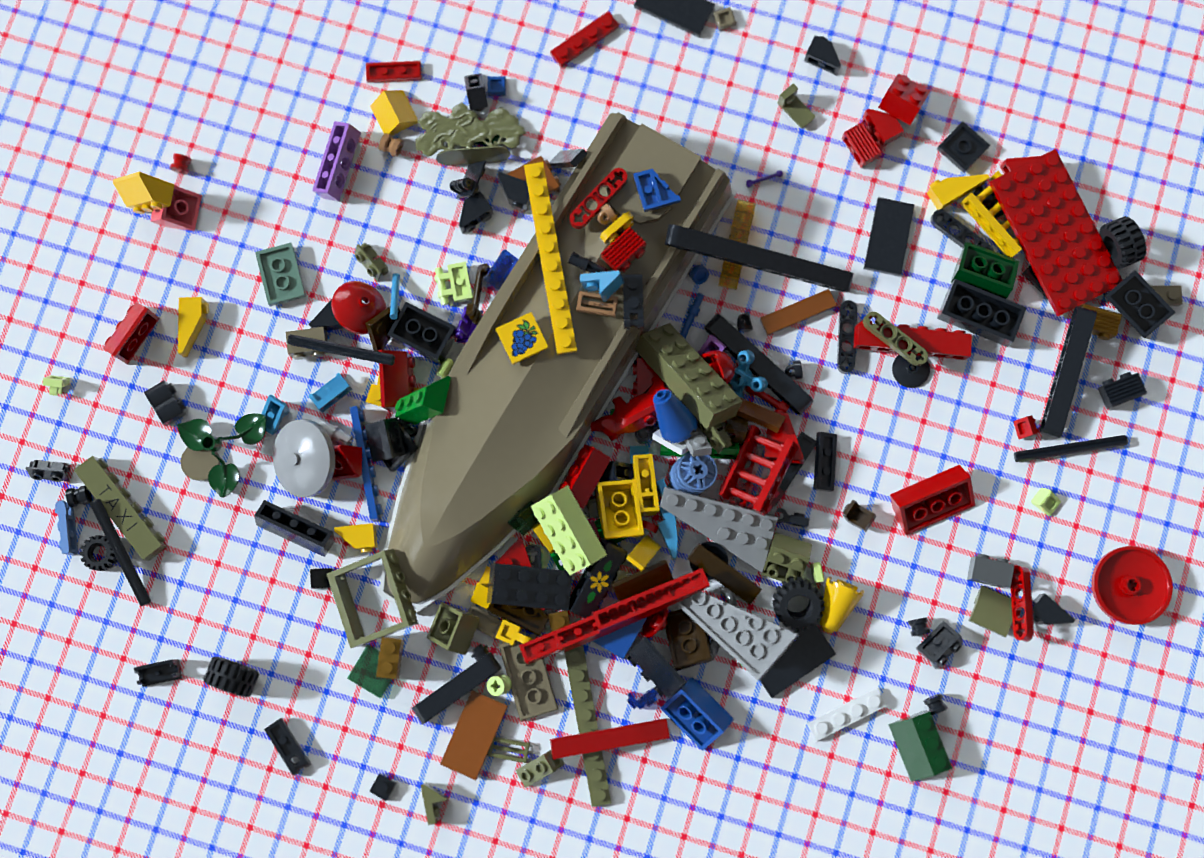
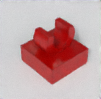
M1033 415L1013 421L1018 439L1038 434L1039 429L1036 428V419L1033 418Z

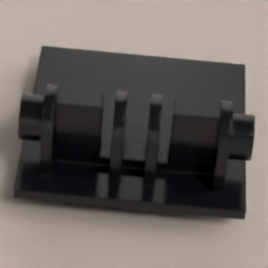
M487 161L468 165L463 179L450 182V190L457 193L456 199L474 196L479 189L478 183L485 173Z

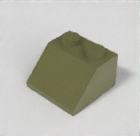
M441 602L427 639L448 651L466 655L480 618Z

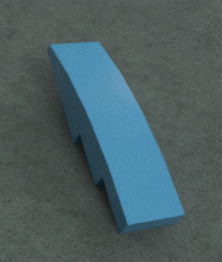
M664 478L656 481L661 497L664 487H667ZM659 501L660 514L664 521L659 522L657 526L672 560H675L677 558L676 519L673 514L660 507L661 501Z

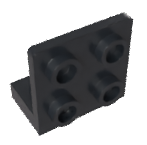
M397 417L365 425L373 462L406 455Z

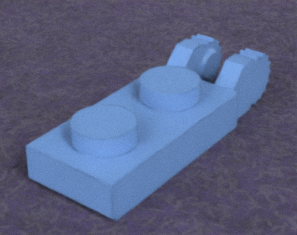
M59 500L55 504V513L59 518L57 523L60 532L59 548L62 554L76 555L78 553L74 509L69 507L67 502Z

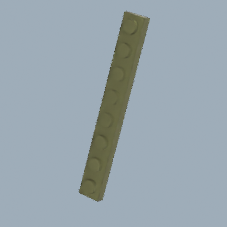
M582 645L564 652L579 734L598 730L585 652ZM602 751L583 754L592 807L611 804Z

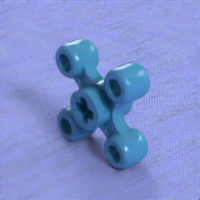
M750 350L741 351L737 356L739 365L735 369V375L730 384L733 386L732 390L744 399V387L749 386L754 392H762L767 389L768 382L764 377H753L752 372L749 370L750 364L755 360L754 353Z

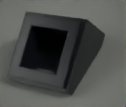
M332 568L310 569L311 589L331 588L327 573L332 572Z

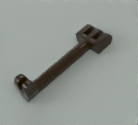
M487 263L477 267L472 303L467 304L466 314L475 325H478L482 318L479 303L483 277L493 274V270Z

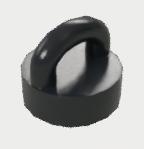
M793 361L792 365H788L785 368V374L789 377L795 376V380L802 379L801 361Z

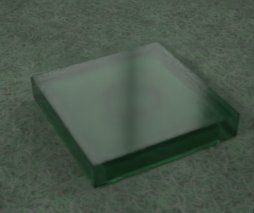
M367 644L347 679L381 699L393 679L376 677L380 651Z

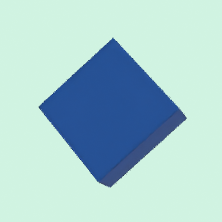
M487 76L488 96H506V76Z

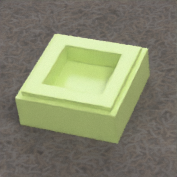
M821 563L810 564L814 584L823 582L824 576Z

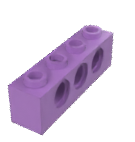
M337 121L333 123L312 189L314 193L323 199L340 201L361 134L350 123Z

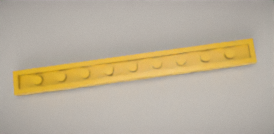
M543 162L524 165L557 355L577 352Z

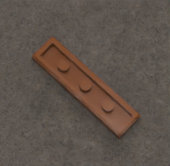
M827 289L760 317V321L767 336L835 308L837 304L830 289Z

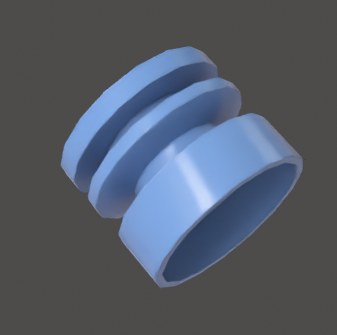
M688 452L671 466L669 482L673 489L699 495L715 482L717 466L710 455L692 457L691 453Z

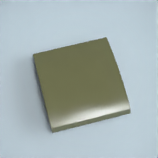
M981 585L968 621L1002 637H1007L1013 621L1011 598Z

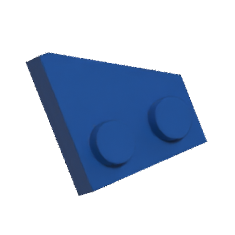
M653 169L633 174L644 212L681 202L680 197L669 188V185L664 180L659 178V175Z

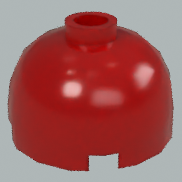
M712 350L701 355L726 384L731 382L735 375V367L727 353L720 350Z

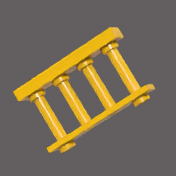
M997 171L988 180L991 181L995 178L1002 176L1003 174ZM990 185L977 196L970 193L960 204L1003 253L1012 258L1022 248L1019 246L1017 238H1012L1007 232V229L1011 227L1008 220L1000 224L994 218V215L1002 210L999 202L990 210H987L982 204V201L993 193Z

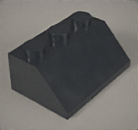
M646 636L627 652L629 662L634 667L638 665L643 670L640 674L647 682L651 680L656 685L653 689L660 697L663 695L666 698L669 697L685 683V680Z

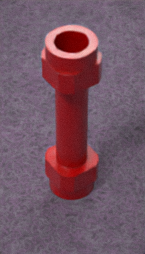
M749 386L745 390L749 395L754 396L755 394L777 408L776 410H783L786 413L790 407L787 402L783 400L780 402L764 391L754 392Z

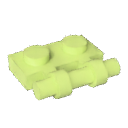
M466 262L447 265L448 273H443L442 267L435 268L436 275L434 278L438 284L439 292L437 294L438 298L441 299V305H448V297L453 296L455 303L472 300L473 296ZM446 280H450L451 289H446Z

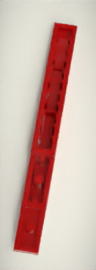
M703 568L597 610L592 613V616L523 643L519 645L526 665H529L563 650L564 652L570 651L676 604L710 587Z

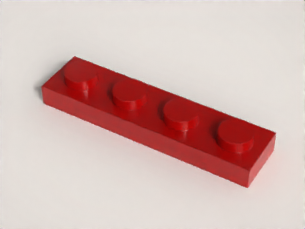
M608 10L552 49L550 55L559 67L562 68L618 29L619 23Z

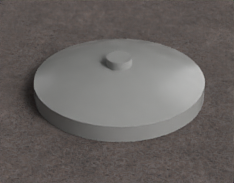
M308 419L291 421L280 430L276 437L273 448V465L276 476L286 491L297 497L315 496L329 485L335 469L334 446L326 430L315 421Z

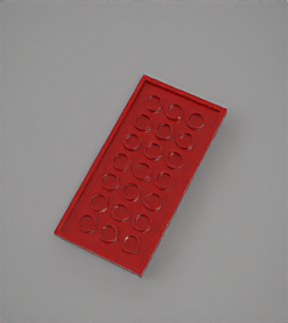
M1056 149L988 182L1057 317L1113 289L1123 280L1116 266H1114L1111 256Z

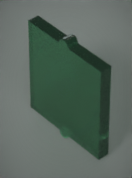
M530 501L508 521V524L523 536L531 530V527L539 522L530 507L535 504L533 501Z

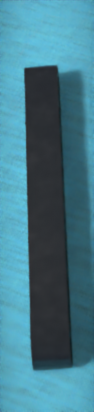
M668 225L665 245L836 291L850 292L854 275L852 272L683 226Z

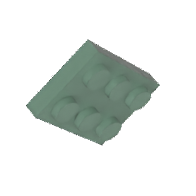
M292 242L255 252L269 306L306 297Z

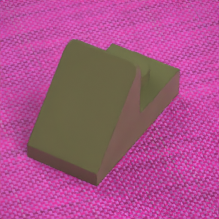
M423 783L420 786L429 826L436 824L438 818L441 817L439 806H435V803L446 801L450 798L430 784Z

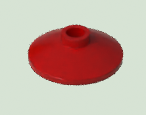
M668 607L647 617L642 628L644 637L650 638L666 627Z

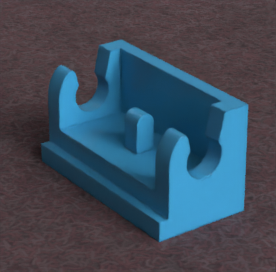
M337 373L328 383L315 393L310 394L309 398L323 413L353 389L342 375Z

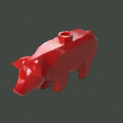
M658 375L651 379L653 385L649 388L648 392L634 397L628 403L621 396L612 400L615 406L613 414L602 416L592 422L591 431H599L608 436L611 441H614L623 433H632L647 426H652L658 421L653 397L659 390L669 389L666 388V384Z

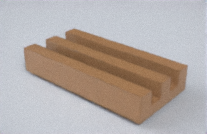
M579 291L576 312L616 317L618 296H611L607 301H613L614 303L607 304L582 300V297L600 300L602 298L598 293ZM581 305L612 309V311L582 307Z

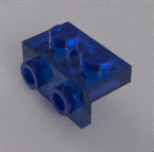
M506 249L502 250L484 278V281L487 283L486 287L493 291H499L518 258Z
M651 687L636 700L628 692L627 696L629 698L626 701L634 710L637 707L641 710L646 705L648 707L653 705L658 700L655 697L658 693Z

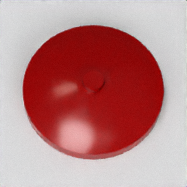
M1124 546L1109 551L1098 561L1092 574L1091 586L1097 605L1108 617L1122 624L1141 625L1157 619L1167 609L1172 598L1173 583L1169 569L1159 556L1142 547Z

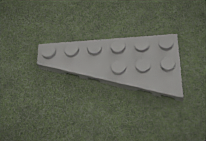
M664 487L660 507L721 545L761 573L763 572L778 520L777 516L767 513L765 516H762L752 509Z
M701 591L676 603L759 681L799 636L797 633Z

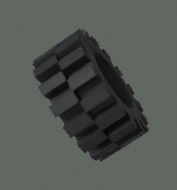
M95 535L96 537L91 536L89 537L90 540L84 541L85 546H81V549H83V552H80V555L83 556L81 561L85 562L84 565L91 570L106 571L107 568L111 569L113 567L112 564H116L118 561L106 537ZM98 546H103L107 551L106 557L103 560L97 561L93 556L94 549Z

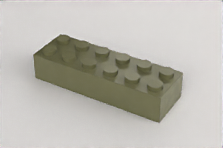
M671 323L641 334L635 349L636 352L706 429L736 416L742 400Z

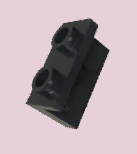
M943 621L916 649L937 669L948 662V657L953 652L957 653L961 649L963 640L959 633Z

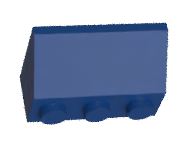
M693 677L686 681L660 708L702 751L723 734L734 720Z

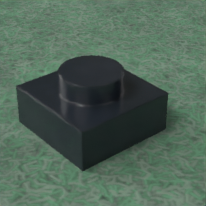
M379 773L369 792L387 801L397 782Z

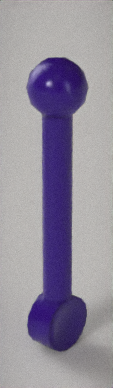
M778 170L775 174L753 181L749 179L746 181V186L751 188L753 184L774 177H782L783 172Z

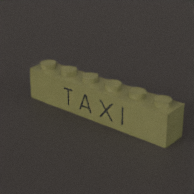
M91 456L74 469L75 473L95 499H101L109 517L142 560L150 561L167 547L164 543L166 539L159 531L156 532L153 529V522L148 517L143 516L141 513L143 510L137 502L133 503L129 498L131 496L130 492L125 487L122 488L119 485V478L113 472H109L106 461L103 458Z

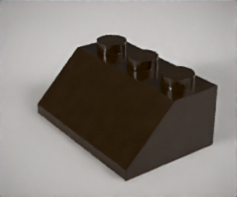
M666 559L613 583L611 586L618 602L674 580Z

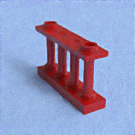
M752 425L751 429L747 431L743 446L726 480L720 486L719 495L725 500H728L730 495H734L753 504V509L758 514L765 516L798 446L790 439H786L785 443L780 444L760 436L761 431L757 426ZM759 443L779 451L776 461H770L751 453L755 444ZM747 460L769 468L771 472L768 478L763 479L744 471L743 468ZM739 477L762 486L760 494L754 496L735 488Z

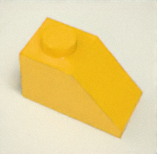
M373 523L334 527V532L355 549L361 550V553L373 552V548H378L376 525Z

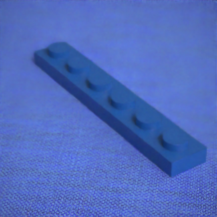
M358 406L350 407L356 446L362 447V479L369 517L373 522L380 521L383 509L381 503L378 504L377 496L380 495L378 485L374 484L376 471L374 466H371L370 459L372 457L370 448L367 446L368 439L363 424L366 421L364 410H361Z

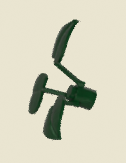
M252 413L242 416L235 424V430L239 433L236 436H212L210 424L203 419H193L177 425L180 437L189 449L193 451H201L203 449L210 451L220 461L221 465H215L209 471L208 482L221 498L228 496L234 491L240 478L237 466L232 463L225 465V461L217 454L222 447V441L242 438V441L248 445L259 443L266 431V417L264 415Z

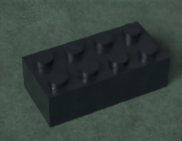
M954 279L949 285L936 319L1008 347L1015 340L1027 307Z
M491 563L487 603L569 611L572 574L569 575L564 570Z

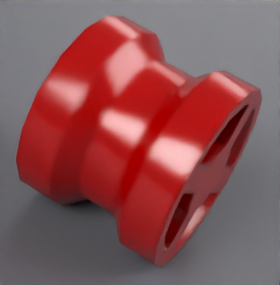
M174 153V161L170 165V170L187 175L189 172L188 165L191 164L192 159L188 156Z

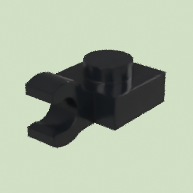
M776 509V512L783 514V518L778 519L777 523H787L788 525L803 528L809 526L810 518H805V514L794 513V515H788L785 509Z

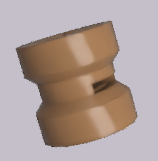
M385 133L380 140L379 150L389 152L390 155L398 157L402 151L404 141L399 138L395 139L392 135Z

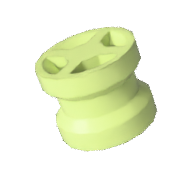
M505 674L493 676L487 682V689L493 696L506 694L512 687L511 679Z

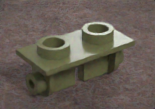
M363 243L361 246L357 244L354 253L356 260L362 263L367 273L378 282L381 274L384 276L389 272L388 266L381 258L373 259L378 254L370 244Z
M698 420L699 428L705 433L710 441V445L718 454L724 448L732 445V439L725 429L717 430L722 427L721 423L706 429Z

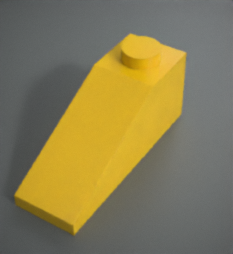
M988 174L945 178L942 181L938 179L930 185L927 195L937 210H943L977 187L985 184L990 177Z
M179 297L178 354L182 357H188L206 322L207 314H209V304L202 297Z
M633 455V478L636 479L641 517L656 515L660 509L653 455Z

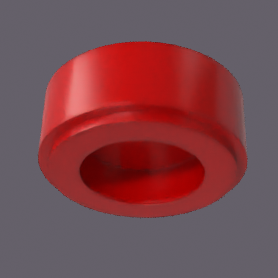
M642 520L643 530L653 534L657 533L659 528L657 525Z

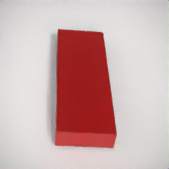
M421 60L366 63L367 83L422 80Z

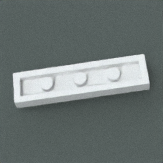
M875 688L807 722V725L815 741H818L887 705L879 689Z

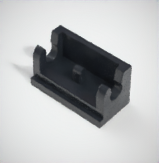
M179 659L133 667L134 673L139 676V680L136 682L138 685H142V687L182 679Z

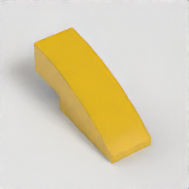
M646 535L626 559L642 571L662 546Z

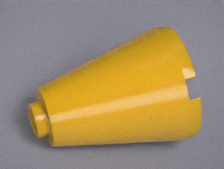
M827 577L823 597L825 609L821 612L823 616L819 624L823 626V631L833 634V631L838 632L863 597L864 591L858 592V587L840 579H837L835 582L831 581L833 577Z

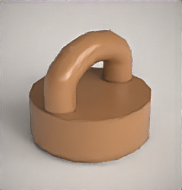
M608 204L601 207L602 211L598 214L600 224L614 223L618 219V216Z

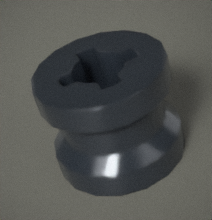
M927 617L908 621V625L912 629L910 632L911 636L931 633L930 628L927 627Z
M942 693L923 700L924 704L928 706L931 716L948 709L947 705L943 703Z

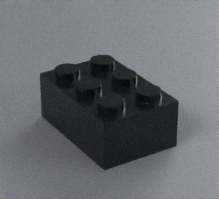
M1133 270L1104 295L1106 300L1122 314L1126 321L1143 338L1149 336L1176 313L1136 270Z
M405 302L387 335L392 341L441 365L456 339L455 330L457 328Z

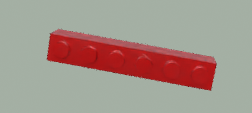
M863 320L855 326L853 349L897 353L868 331L863 325ZM880 324L877 330L879 331L884 324ZM907 324L896 326L924 348L928 353V357L966 360L971 357L972 334H966L963 330L947 332V329L944 328L928 330L926 326H918L917 328H910V325ZM885 328L883 335L887 338L892 337V331L889 328ZM899 340L898 342L900 349H907L908 344L906 341ZM912 347V349L909 352H907V354H910L912 350H914V348Z

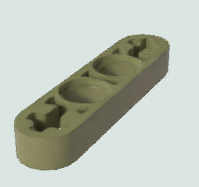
M869 312L864 317V327L914 366H920L927 361V351L877 312ZM874 317L876 319L875 323L871 325L869 323L870 319ZM884 324L878 331L877 328L879 327V325ZM885 328H889L892 331L891 338L883 335ZM899 340L907 342L908 347L906 350L899 348ZM913 347L914 350H912V352L908 355L907 352H909ZM920 353V354H921V356H920L921 359L917 361V360L915 359V358H916V355H915V354Z

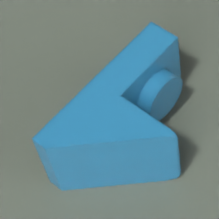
M619 270L580 274V282L584 289L588 291L599 289L603 302L607 301L624 283Z
M271 394L268 396L262 415L266 417V431L274 435L279 428L282 418L289 414L290 410L286 403Z

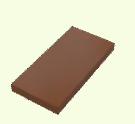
M471 690L440 765L473 780H477L508 705Z

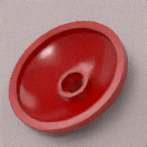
M349 281L342 284L334 292L331 301L333 314L339 324L350 332L362 335L368 334L365 323L387 308L380 292L370 284L362 281Z

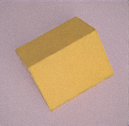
M403 90L383 91L370 105L384 134L394 135L418 123V118Z

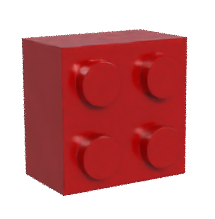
M898 73L878 108L911 126L931 91L924 85L917 84L910 80L909 77Z

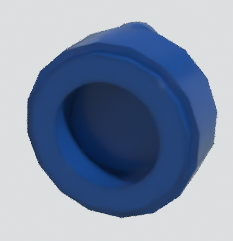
M697 265L692 268L689 277L694 283L703 284L708 280L710 273L704 265Z

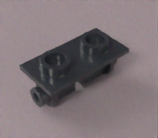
M34 460L30 462L29 467L25 468L30 477L35 480L45 479L54 482H69L66 472H70L71 467L65 462H53L51 468H49V461Z

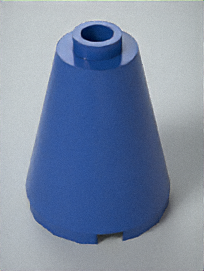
M659 390L654 395L653 402L662 438L665 441L669 440L671 443H679L690 438V433L694 429L696 431L698 421L692 412L670 390Z

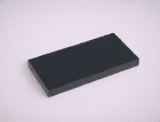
M636 0L634 8L699 38L715 8V4L707 0Z
M882 197L877 198L863 269L898 277L901 276L915 204Z
M811 624V629L804 627V631H798L797 634L799 636L760 680L771 698L836 655V652L817 625Z

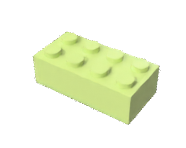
M568 485L530 506L569 575L592 565L607 555Z

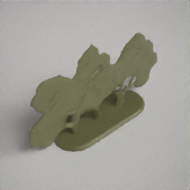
M461 102L452 108L451 116L448 118L440 112L427 111L422 114L418 123L422 129L426 130V133L416 139V150L422 151L426 156H432L438 150L443 149L444 151L437 155L436 160L442 165L449 166L467 165L481 161H487L486 163L501 162L510 157V151L499 145L504 144L506 147L516 148L520 144V137L526 134L523 126L519 125V119L511 115L503 107L491 111L484 121H480L478 114L473 110H468V107ZM500 135L498 142L494 141V144H492L494 136ZM444 142H447L448 147L444 146ZM475 142H484L488 146L473 148L472 145ZM457 145L462 146V147H466V148L454 149L455 146H457Z

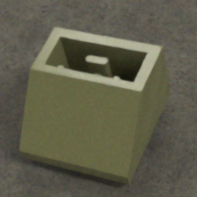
M775 532L761 575L782 582L785 580L786 583L790 581L789 578L793 577L794 580H797V577H802L810 560L812 544Z

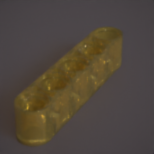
M737 200L729 239L747 244L756 203ZM724 261L718 286L737 290L742 265Z

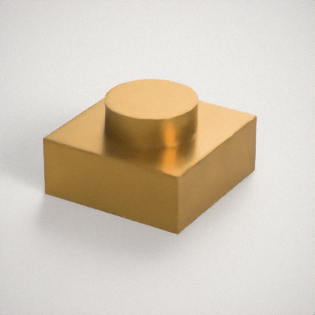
M568 611L548 614L551 632L570 625Z

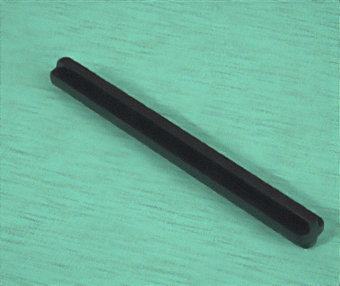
M292 334L288 336L287 343L292 346L391 366L395 362V356L392 354Z
M1126 435L1017 451L1014 453L1015 462H1023L1125 446L1128 444Z
M101 499L92 501L90 507L139 605L145 606L149 604L151 599Z

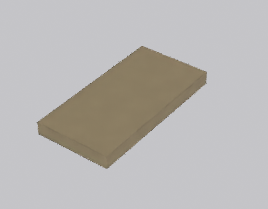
M532 634L529 635V637L535 639L537 638V635ZM516 641L515 646L508 643L499 644L507 676L512 682L511 690L520 721L558 710L544 659L526 665L519 647L523 643Z

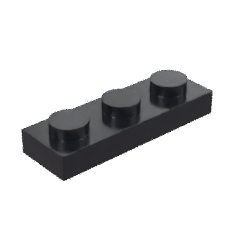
M817 432L813 490L834 491L837 434Z

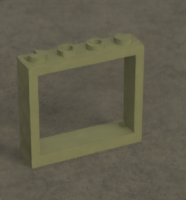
M394 549L380 551L327 573L350 649L363 646L419 624L416 617L417 612L411 602V594L405 584L404 573L401 571L398 563L399 557L396 556ZM382 559L402 622L364 636L345 574Z

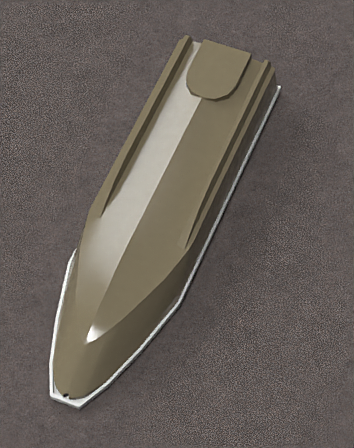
M620 112L609 114L586 151L587 156L577 165L551 207L577 352L557 355L535 232L450 370L448 376L451 377L443 413L420 423L414 442L418 449L409 457L398 490L384 550L394 549L396 556L399 557L398 563L401 571L404 573L405 584L411 594L413 608L417 613L451 592L492 557L534 516L530 506L558 490L570 467L578 457L579 451L584 447L593 432L591 431V423L602 417L639 356L635 349L641 334L656 328L700 255L665 245L668 225H679L713 234L737 194V191L731 188L730 179L724 171L711 167L701 160V156L642 123L638 125L628 120ZM615 168H622L627 172V183L607 204L613 209L618 218L624 213L630 212L634 217V224L631 228L646 242L645 254L639 259L634 258L631 261L632 265L624 273L620 271L622 277L629 274H643L644 329H638V327L624 329L623 284L612 295L618 296L616 317L576 312L579 291L599 294V289L596 291L584 289L580 282V274H588L589 272L584 273L582 269L569 264L570 255L572 252H575L587 259L591 258L592 262L607 268V272L614 271L601 258V253L610 243L605 244L600 239V235L612 223L600 224L597 214L584 228L575 229L570 224V214ZM653 169L659 175V178L664 180L669 185V188L680 197L681 202L644 212L633 174ZM615 175V181L612 183L613 187L617 180L622 181V175ZM603 187L600 190L602 196H608L611 193L608 187ZM589 201L586 204L589 210H595L598 206L595 201ZM583 208L581 209L583 214L580 217L575 216V223L578 221L583 222L582 216L585 214ZM582 297V300L601 302L607 304L614 303L613 301L603 302V300ZM581 305L582 307L612 311V309ZM532 312L549 348L512 365L495 328ZM630 315V319H637V315ZM382 562L379 595L396 605Z

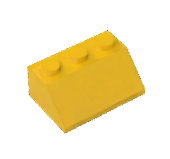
M140 171L113 179V184L125 206L133 209V212L137 214L162 210V208L171 205L175 184Z

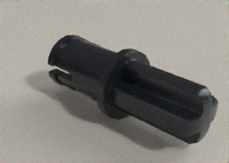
M572 252L568 260L569 264L582 269L584 273L607 272V268L592 262L591 258L587 259L575 252Z

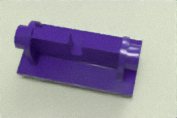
M467 306L464 307L461 316L463 320L459 321L455 330L456 343L467 342L477 326L467 316Z

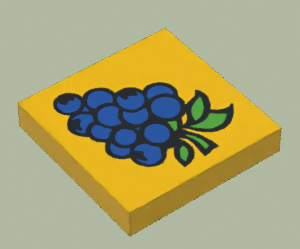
M532 312L495 328L512 365L549 348Z

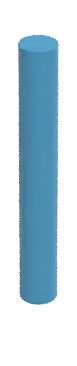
M394 273L392 276L391 319H397L400 286V274Z

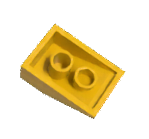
M636 479L598 482L595 488V497L604 539L644 536Z

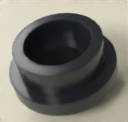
M478 645L472 650L474 654L471 657L478 661L489 653L488 646Z

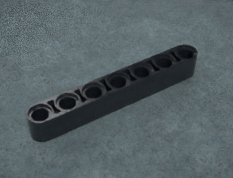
M1076 306L1073 311L1041 421V434L1060 438L1063 434L1096 320L1097 312L1094 310Z
M717 313L704 326L706 332L709 335L712 334L726 346L725 349L734 358L737 359L738 354L743 350L752 351L755 355V360L750 364L749 370L755 377H764L768 382L767 388L780 400L787 402L790 405L789 408L796 414L801 415L813 403V399L723 316Z

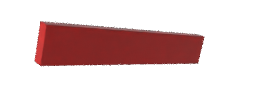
M667 718L552 738L550 739L552 758L559 759L668 739L670 735Z

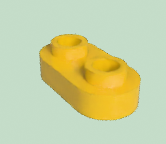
M630 212L624 213L603 231L600 239L605 244L608 242L612 244L619 237V233L633 226L634 217Z

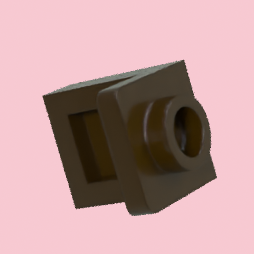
M855 500L848 503L843 510L845 520L867 532L876 518L875 513L860 506Z

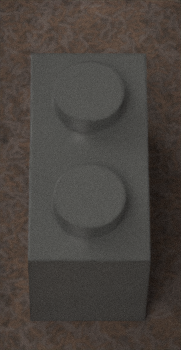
M985 554L971 557L967 580L1004 589L1011 587L1014 564H1009V560L1002 558L992 560L989 559V555Z

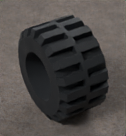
M1123 216L1100 227L1099 234L1111 256L1114 266L1118 269L1127 267L1145 258L1147 250L1145 238L1133 219Z
M792 577L789 578L790 581L787 583L784 580L781 582L783 586H777V593L773 594L774 600L772 603L778 620L786 628L790 626V629L794 631L796 628L799 631H804V627L811 629V624H818L817 619L822 618L823 614L821 612L825 609L823 605L824 599L819 589L806 578L803 580L802 577H797V580H794ZM803 595L809 598V604L803 611L792 612L787 609L788 603L793 597Z
M212 657L203 681L209 686L240 697H251L259 673L255 669L221 657Z

